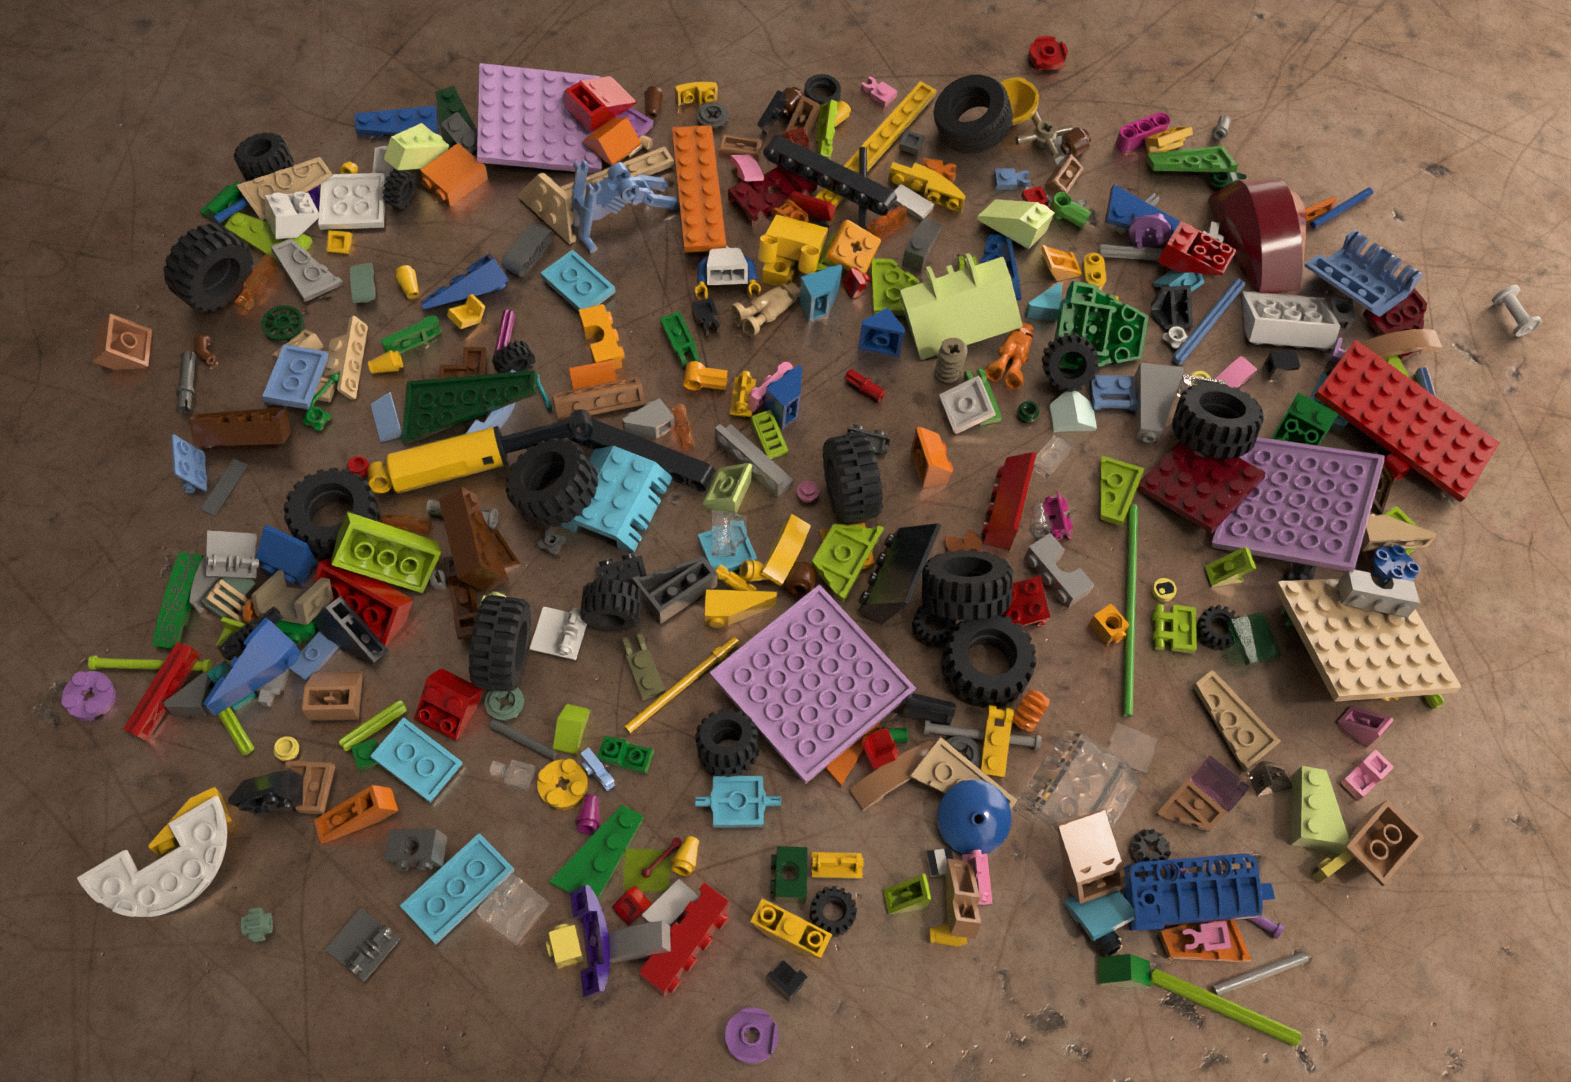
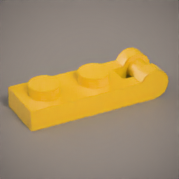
M988 706L980 770L986 775L1005 777L1014 709L1005 708V710L997 709L996 706ZM995 719H1002L1003 726H994Z

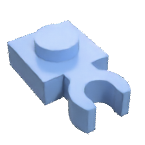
M588 747L581 752L582 763L580 765L586 774H593L606 791L615 786L613 783L614 779L604 769V766Z

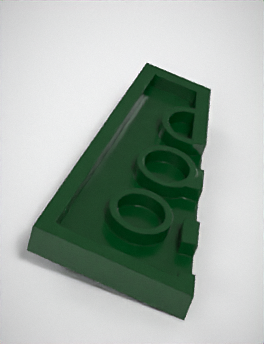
M455 86L435 91L442 140L449 145L448 150L456 145V143L442 128L441 123L455 112L459 113L477 135L478 131Z

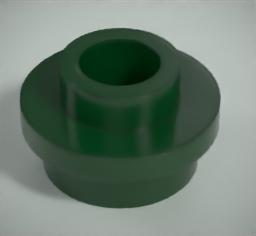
M1025 401L1020 404L1017 410L1018 417L1025 422L1035 421L1039 416L1037 404L1032 401Z

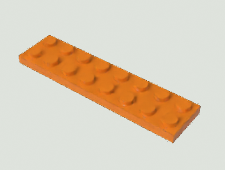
M712 125L672 127L684 253L726 248Z

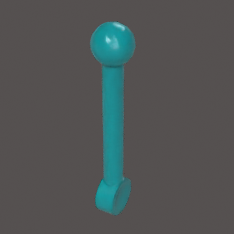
M538 374L537 386L547 409L550 410L552 405L540 383V375Z

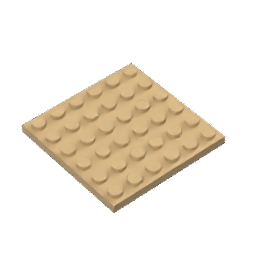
M1371 577L1372 581L1382 589L1389 582L1387 580L1385 583L1379 584L1380 577ZM1341 578L1278 581L1274 586L1334 702L1457 693L1461 689V685L1416 610L1407 618L1342 605L1337 584Z

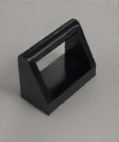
M913 693L908 695L905 700L902 717L921 722L929 720L933 724L950 726L956 706L953 702Z

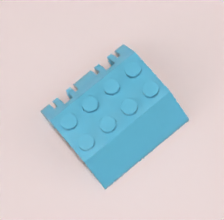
M616 446L594 449L590 461L598 473V487H596L595 497L591 498V504L588 508L585 507L582 510L583 513L580 516L576 515L569 523H561V527L574 532L577 531L579 526L617 540L619 550L634 553L642 537L630 525H633L638 530L646 531L647 524L650 523L657 506L661 502L660 498L650 488L656 491V493L665 494L672 477L656 462Z

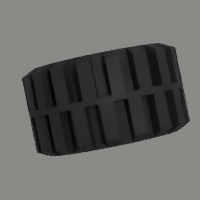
M272 132L254 134V136L242 141L239 144L240 146L235 149L234 159L246 182L294 166V160L289 149L279 134L275 135Z
M1064 333L1063 337L1058 335L1055 337V341L1052 342L1050 340L1048 343L1049 347L1044 348V356H1042L1041 361L1043 363V371L1051 384L1057 386L1060 390L1066 389L1068 392H1072L1074 388L1077 391L1082 390L1081 386L1083 385L1089 386L1090 379L1094 381L1096 378L1094 374L1099 371L1098 364L1100 363L1097 356L1098 353L1090 341L1076 333H1073V335ZM1071 351L1079 352L1082 355V363L1077 370L1070 373L1059 370L1058 362L1065 353Z
M603 579L589 582L583 587L580 618L584 623L602 630L622 631L632 629L640 623L643 594L635 585L620 580Z
M721 709L718 710L719 713H710L709 718L704 717L701 720V725L697 726L695 740L698 758L701 765L706 767L710 773L715 771L716 776L721 777L722 774H726V777H731V774L734 773L738 776L742 774V770L748 771L750 764L754 765L757 761L756 756L759 755V742L755 722H752V718L749 715L744 717V712L742 711L736 713L734 709H729L728 711ZM726 739H733L738 741L737 743L731 746L717 745L719 742Z

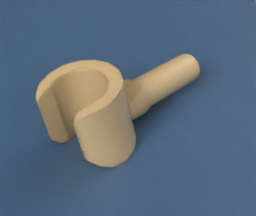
M645 135L640 136L641 145L627 156L630 158L641 148L650 150L653 146L652 139Z

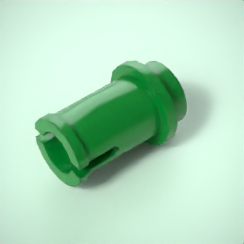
M888 728L895 743L907 744V728Z

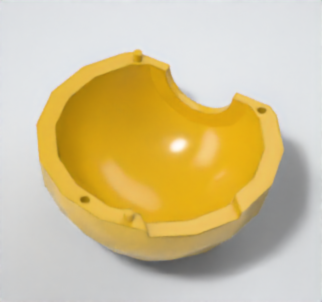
M1013 77L1005 79L1000 83L1007 91L1013 112L1011 125L1025 123L1034 115L1038 108V90L1034 84L1025 80V78Z

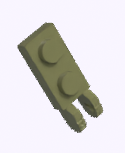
M642 633L636 634V641L641 651L633 653L627 637L622 639V644L642 701L664 694L665 689L650 650L646 647Z

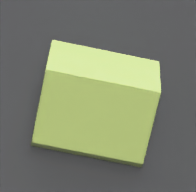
M745 463L719 468L702 505L735 518L751 483L752 465Z

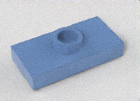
M319 631L300 652L301 655L298 657L297 662L288 669L307 682L312 673H317L340 646L327 639Z

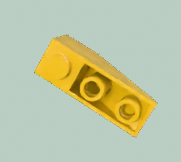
M213 787L191 797L148 845L149 848L157 856L160 854L166 855L174 851L179 846V843L169 823L216 796L219 797L223 806L226 823L232 821L222 794Z

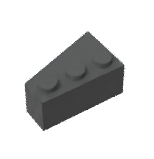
M704 557L677 564L674 568L663 571L660 569L653 571L654 573L650 575L632 578V584L639 588L643 594L642 602L658 622L662 624L706 594V590L715 588L717 586L718 573Z

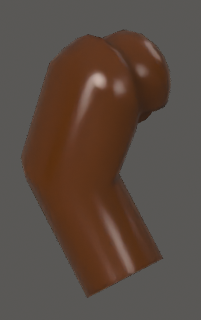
M198 334L194 338V353L210 365L216 359L207 350L211 339L207 334Z

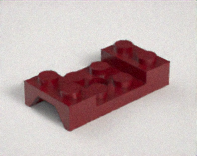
M777 165L776 168L763 174L764 181H751L749 183L742 181L729 188L728 200L730 202L736 200L745 210L750 225L754 226L771 216V210L779 208L786 199L793 201L792 192L796 191L808 195L817 190L818 185ZM776 190L778 193L774 194L769 193L768 191Z

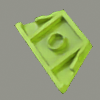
M832 525L814 556L811 565L840 601L844 602L882 535L884 527L863 528V525Z

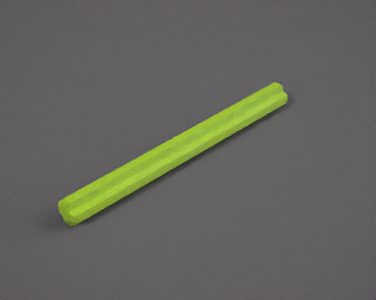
M1157 968L1152 970L1150 974L1151 983L1285 1043L1297 1046L1301 1041L1302 1034L1286 1025Z

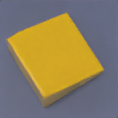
M328 230L327 252L349 254L353 234L350 232Z

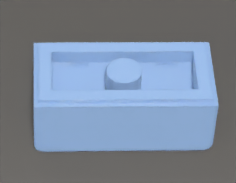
M387 393L370 404L380 442L402 437L391 393Z

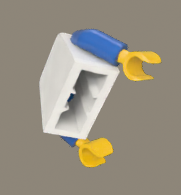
M726 246V248L711 249L709 256H706L698 264L697 283L699 285L695 288L696 298L698 299L700 292L705 293V299L708 298L705 283L707 285L748 284V282L750 283L747 290L748 297L751 298V290H755L759 297L761 287L756 283L757 275L753 260L743 255L739 248H729Z

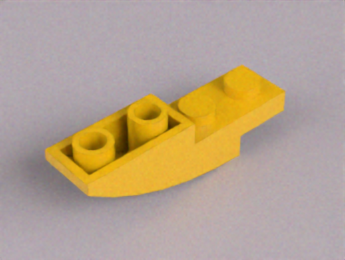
M892 163L889 171V182L896 185L902 184L914 191L924 193V198L933 204L962 212L966 196L944 176L917 163H914L912 168Z

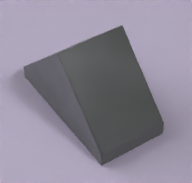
M203 672L163 702V704L172 715L208 716L209 711L203 703L214 688V683L206 672Z

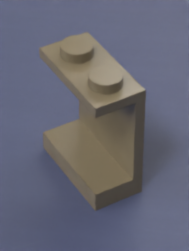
M278 570L252 594V603L257 616H262L274 606L280 611L283 621L308 625L333 600L330 579L320 578L308 590L286 587L283 570Z

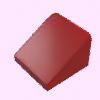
M633 886L616 901L612 908L630 926L652 904L637 886Z

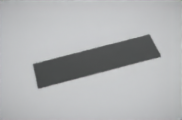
M233 459L200 510L216 516L248 464Z

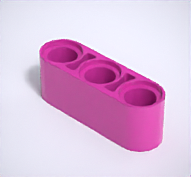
M1159 112L1124 125L1118 134L1116 148L1122 152H1129L1146 145V137L1168 129L1171 122L1170 117L1166 113Z

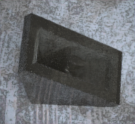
M1262 761L1248 773L1256 796L1293 788L1285 766L1282 764Z

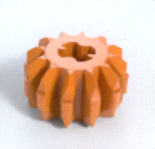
M1029 690L1014 713L1013 723L1022 730L1033 731L1049 706V699L1039 691Z

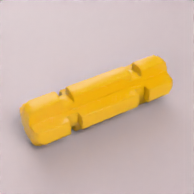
M723 565L716 567L715 571L718 573V579H723V582L736 591H756L757 588L754 585L747 584L746 580L732 571L728 572V569Z

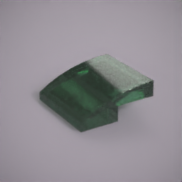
M1263 612L1238 617L1227 622L1246 666L1282 656Z

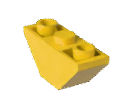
M764 899L760 901L750 921L753 926L772 941L795 953L821 959L832 936L831 933Z

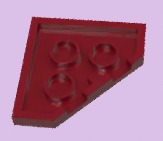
M1414 288L1404 300L1380 317L1368 309L1362 315L1379 336L1405 330L1423 329L1427 302ZM1419 351L1399 354L1398 356L1403 361L1416 355Z

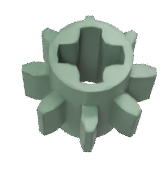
M262 907L249 909V915L241 918L243 937L249 936V940L252 942L265 941V935L272 933L271 913H265Z

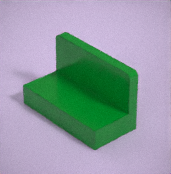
M236 181L231 186L227 185L200 210L201 214L214 222L213 216L244 198V195L237 187V184L240 183Z

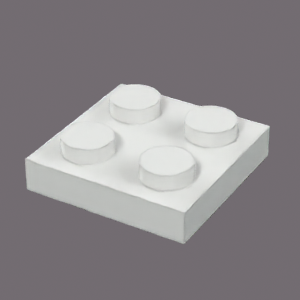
M979 375L939 395L952 429L956 434L996 415Z

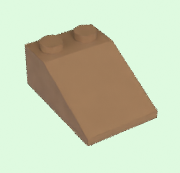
M1386 800L1372 808L1360 821L1344 849L1381 886H1384L1425 837Z

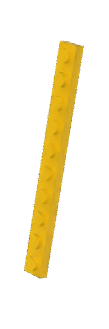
M920 81L861 146L867 148V172L936 96V89ZM859 149L844 165V167L859 173ZM825 188L815 197L828 201L835 205V207L844 199Z

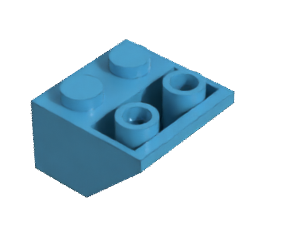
M841 265L830 266L824 270L808 273L801 277L799 304L809 322L829 315L839 293Z

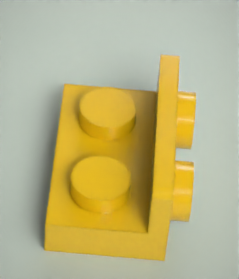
M1176 126L1146 137L1147 153L1167 152L1183 146V141L1186 140L1185 137L1193 135L1192 126Z

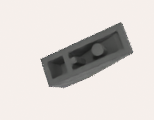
M925 218L922 220L904 250L902 266L918 272L922 271L943 228L942 224Z

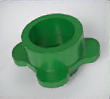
M313 407L307 411L303 422L305 425L314 427L316 431H320L323 429L326 421L331 419V415L328 412L324 413L323 409L319 407Z

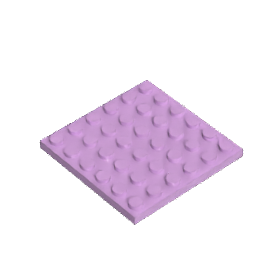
M479 63L477 162L575 172L574 162L581 165L582 160H585L589 166L587 173L600 172L602 169L601 157L583 143V140L594 131L589 132L564 106L565 90L580 80L600 78V76Z
M1258 437L1252 450L1240 458L1266 472L1265 478L1216 528L1212 540V548L1237 551L1247 547L1251 555L1354 572L1385 456Z
M820 584L709 672L710 677L740 711L744 712L745 716L749 715L752 718L756 729L805 784L906 700L908 695L916 691V687Z

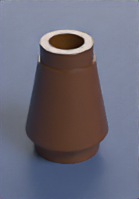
M650 86L644 92L645 115L649 118H656L664 95L659 87Z

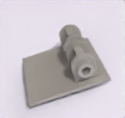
M207 530L206 576L256 579L257 568L259 567V559H256L257 534Z

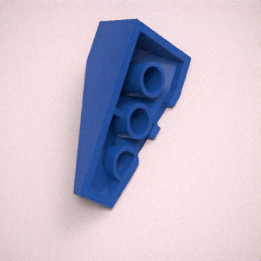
M1002 233L989 235L984 248L983 258L980 259L979 264L1004 257L1016 301L1022 300L1020 280L1011 239Z
M266 617L244 641L243 644L246 645V648L240 657L234 656L230 662L232 667L228 675L218 680L204 701V706L212 715L216 716L283 674L297 662L298 657L301 655L295 643Z

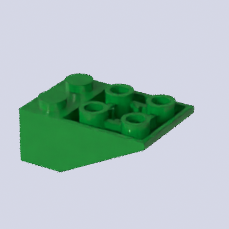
M1298 392L1270 439L1319 446L1338 413Z

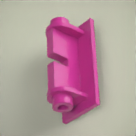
M1056 491L1057 497L1048 496L1044 502L1047 518L1056 516V519L1048 520L1050 533L1056 540L1062 539L1063 535L1066 534L1069 540H1071L1070 531L1074 529L1071 518H1067L1065 511L1069 510L1066 498H1061L1059 491Z

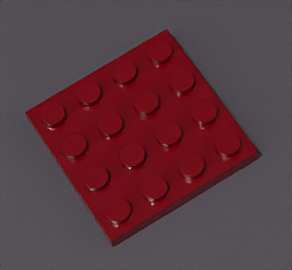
M1179 441L1140 480L1137 490L1212 534L1264 480L1266 472L1239 457L1215 459L1213 456H1203L1200 452L1190 450L1189 446H1184Z

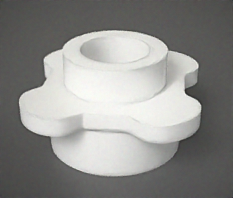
M1172 327L1168 333L1163 334L1162 338L1164 341H1168L1172 348L1178 349L1188 336L1182 328Z

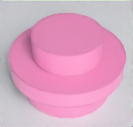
M803 481L797 487V495L803 502H812L819 496V487L813 481Z

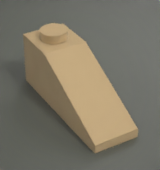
M1370 514L1360 548L1362 552L1376 551L1380 547H1393V545H1400L1404 549L1428 547L1437 536L1435 532L1386 515L1375 516V514Z

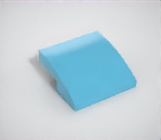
M1119 891L1079 904L1074 897L1063 901L1064 906L1076 924L1080 923L1092 941L1134 920V909Z

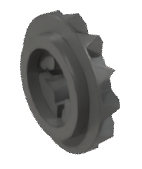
M706 103L697 110V121L700 122L701 126L712 125V127L717 129L718 126L723 127L725 122H728V111L719 103Z
M954 736L947 741L958 752L966 748L964 757L978 767L981 760V752L975 741L966 736Z
M1143 829L1135 834L1131 841V853L1137 863L1168 860L1170 857V842L1166 840L1164 833H1159L1155 829ZM1156 842L1155 850L1157 853L1152 851L1146 855L1145 853L1148 849L1146 843L1150 845Z

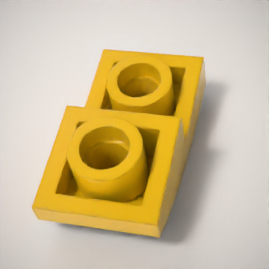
M693 82L675 86V101L678 106L697 100L699 105L717 100L718 85L715 82Z

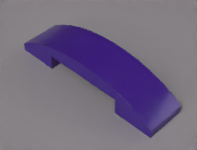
M585 885L570 892L573 918H581L588 965V968L580 970L583 998L604 991L610 968V942L606 920L595 893L590 885Z

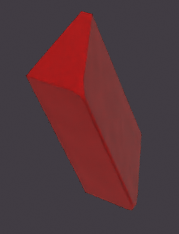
M796 191L792 192L793 202L808 215L832 221L836 210L835 205Z

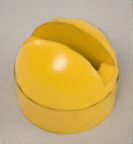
M348 161L340 166L339 171L341 174H357L358 167L355 163Z

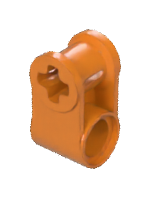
M786 199L779 208L771 210L773 219L777 214L808 223V214L791 199Z

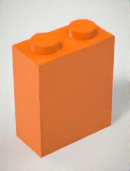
M459 143L420 169L423 186L427 190L431 189L440 201L446 202L450 207L488 180L486 166L483 163L477 162V158Z

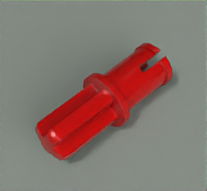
M853 369L848 370L844 377L846 381L860 389V393H866L877 400V402H880L886 393V390L873 383L871 378H865Z

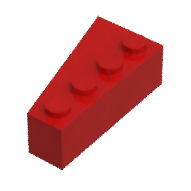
M705 882L698 889L701 891V896L698 900L690 901L685 907L682 915L683 921L681 923L677 921L670 928L671 952L652 954L639 971V978L663 997L668 992L672 994L681 983L679 977L684 971L689 972L698 960L695 956L701 949L705 951L714 939L711 935L717 928L721 930L730 918L727 916L729 900Z

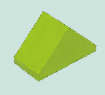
M566 704L557 719L553 743L554 750L577 756L591 712L590 709Z
M920 874L883 889L888 914L926 909L931 901L926 874Z

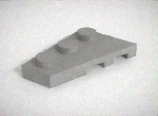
M291 238L271 246L272 253L303 302L343 285V281L339 277L331 274L327 267L315 261L311 254Z

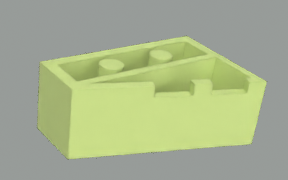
M421 123L392 136L384 160L396 170L420 169L446 152L449 145L442 140L443 138L440 135L433 133Z
M1301 766L1292 775L1291 845L1341 854L1345 851L1344 847L1349 837L1327 770Z

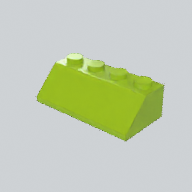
M347 512L337 535L331 564L423 593L439 559L441 550L438 542Z

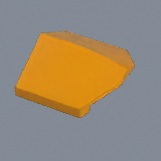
M1045 245L1041 247L1049 270L1057 281L1082 275L1073 252L1068 251L1066 253L1046 247Z

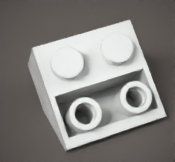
M295 192L293 194L274 193L272 195H265L266 220L276 239L298 238L319 218V212L309 193Z

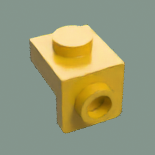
M470 294L467 297L466 304L449 309L447 316L460 329L481 322L485 305L473 294Z

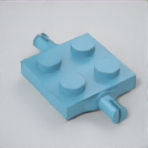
M713 776L711 796H696L695 807H711L713 828L763 827L766 806L780 807L781 796H766L763 789V776Z

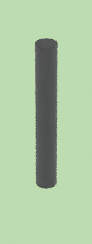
M492 719L489 724V728L551 760H554L558 754V751L496 719Z

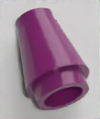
M594 794L584 795L574 822L577 831L584 834H593L600 826L598 796Z

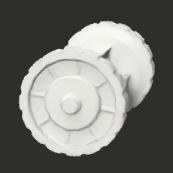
M1511 285L1498 292L1493 297L1492 302L1496 306L1502 304L1506 306L1518 324L1513 332L1517 337H1520L1538 328L1542 323V319L1539 316L1529 317L1516 298L1520 292L1519 286Z

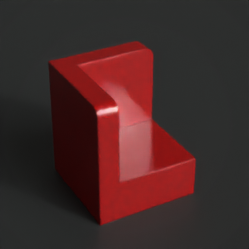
M887 727L866 735L861 742L874 769L895 761L899 755L898 748Z

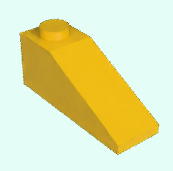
M706 590L705 625H710L713 628L729 626L775 607L777 592Z

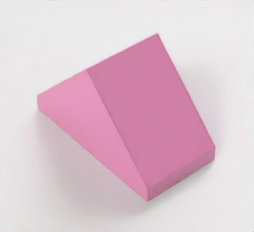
M1353 706L1338 720V724L1366 748L1380 737L1393 722V718Z

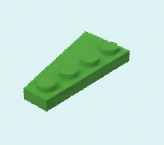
M1223 146L1147 154L1146 158L1153 171L1237 172L1238 168L1237 163Z

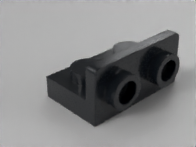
M634 552L622 555V561L613 563L612 558L600 561L599 567L595 568L598 579L620 580L632 584L633 577L647 575L642 555L636 556Z

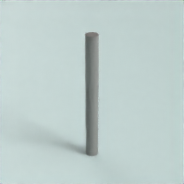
M1305 952L1295 954L1213 985L1212 991L1216 995H1221L1308 962V956Z

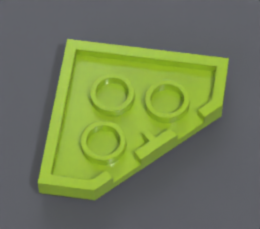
M872 259L873 315L889 308L893 315L905 316L900 303V290L920 284V281L908 271L904 272L899 268L898 263L893 259Z

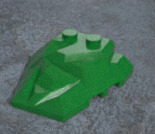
M1072 281L1067 289L1066 298L1060 302L1055 337L1058 335L1063 337L1064 333H1069V335L1076 333L1080 337L1084 336L1098 353L1097 356L1100 361L1098 367L1142 359L1149 316L1127 303L1120 302L1115 299V296L1106 294L1094 284ZM1075 351L1067 352L1060 358L1058 367L1077 370L1082 363V355Z

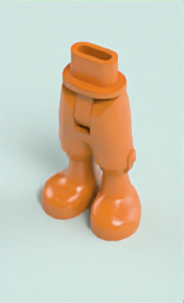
M1022 322L1023 327L1010 332L1003 345L998 348V360L987 365L984 371L988 380L997 382L1003 377L1007 362L1012 358L1013 362L1005 375L1004 383L1013 390L1020 389L1023 385L1024 378L1020 369L1021 365H1024L1029 360L1028 353L1033 339V326Z

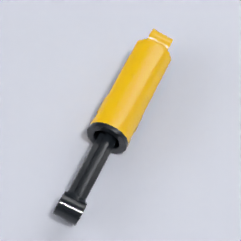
M579 409L573 411L568 420L502 436L499 426L390 453L386 455V463L378 461L368 467V484L375 493H385L393 486L395 492L399 494L509 465L507 453L527 449L530 446L534 447L540 441L547 442L551 438L559 440L560 438L565 439L569 437L579 441L590 439L594 434L592 418L588 411Z

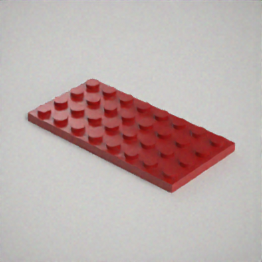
M1356 339L1314 394V397L1459 502H1462L1467 497L1500 444L1496 439Z

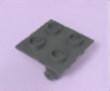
M360 908L324 950L365 982L400 941V938L392 933L387 926L382 925L363 908Z

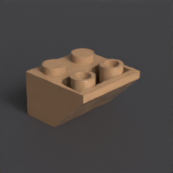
M312 673L304 687L302 711L309 721L359 720L363 673Z

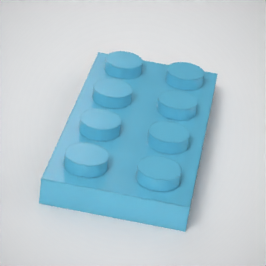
M479 833L406 899L400 907L436 945L515 870Z

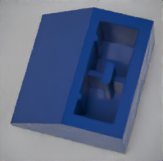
M801 365L787 370L783 377L777 381H772L766 387L764 412L771 410L781 429L798 418L802 381Z

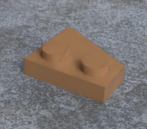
M286 761V769H290L303 776V805L296 806V810L299 813L324 814L335 765L328 762Z
M1187 779L1159 809L1156 815L1209 832L1227 812L1193 782Z

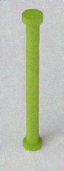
M91 655L88 660L89 670H97V668L160 670L165 660L98 658V656ZM204 659V661H197L191 671L209 672L212 669V660Z

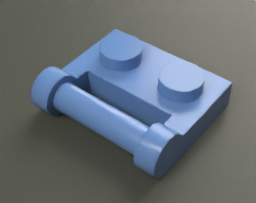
M1095 375L1094 381L1090 379L1093 410L1117 408L1137 411L1138 399L1136 398L1134 376ZM1101 398H1116L1127 400H1101Z

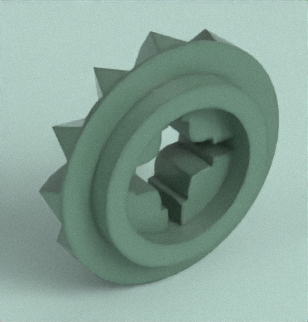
M518 687L511 692L490 689L485 697V708L488 714L496 720L507 722L513 717L517 718V715L523 710L525 701L523 693ZM509 695V703L512 705H506L501 710V704L498 701H504Z

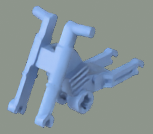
M582 160L581 165L577 162L573 164L575 169L574 184L572 185L574 224L571 225L574 227L580 225L578 237L590 253L597 250L596 245L590 238L593 220H599L611 212L617 214V210L620 211L621 207L625 206V203L637 205L644 202L648 206L668 208L672 211L680 208L676 197L658 195L652 192L651 189L665 191L668 188L663 177L658 178L640 174L637 177L630 176L624 163L618 162L608 169V178L604 177L603 181L601 180L600 182L595 181L594 186L590 183H587L585 186L589 169L588 164L585 160Z

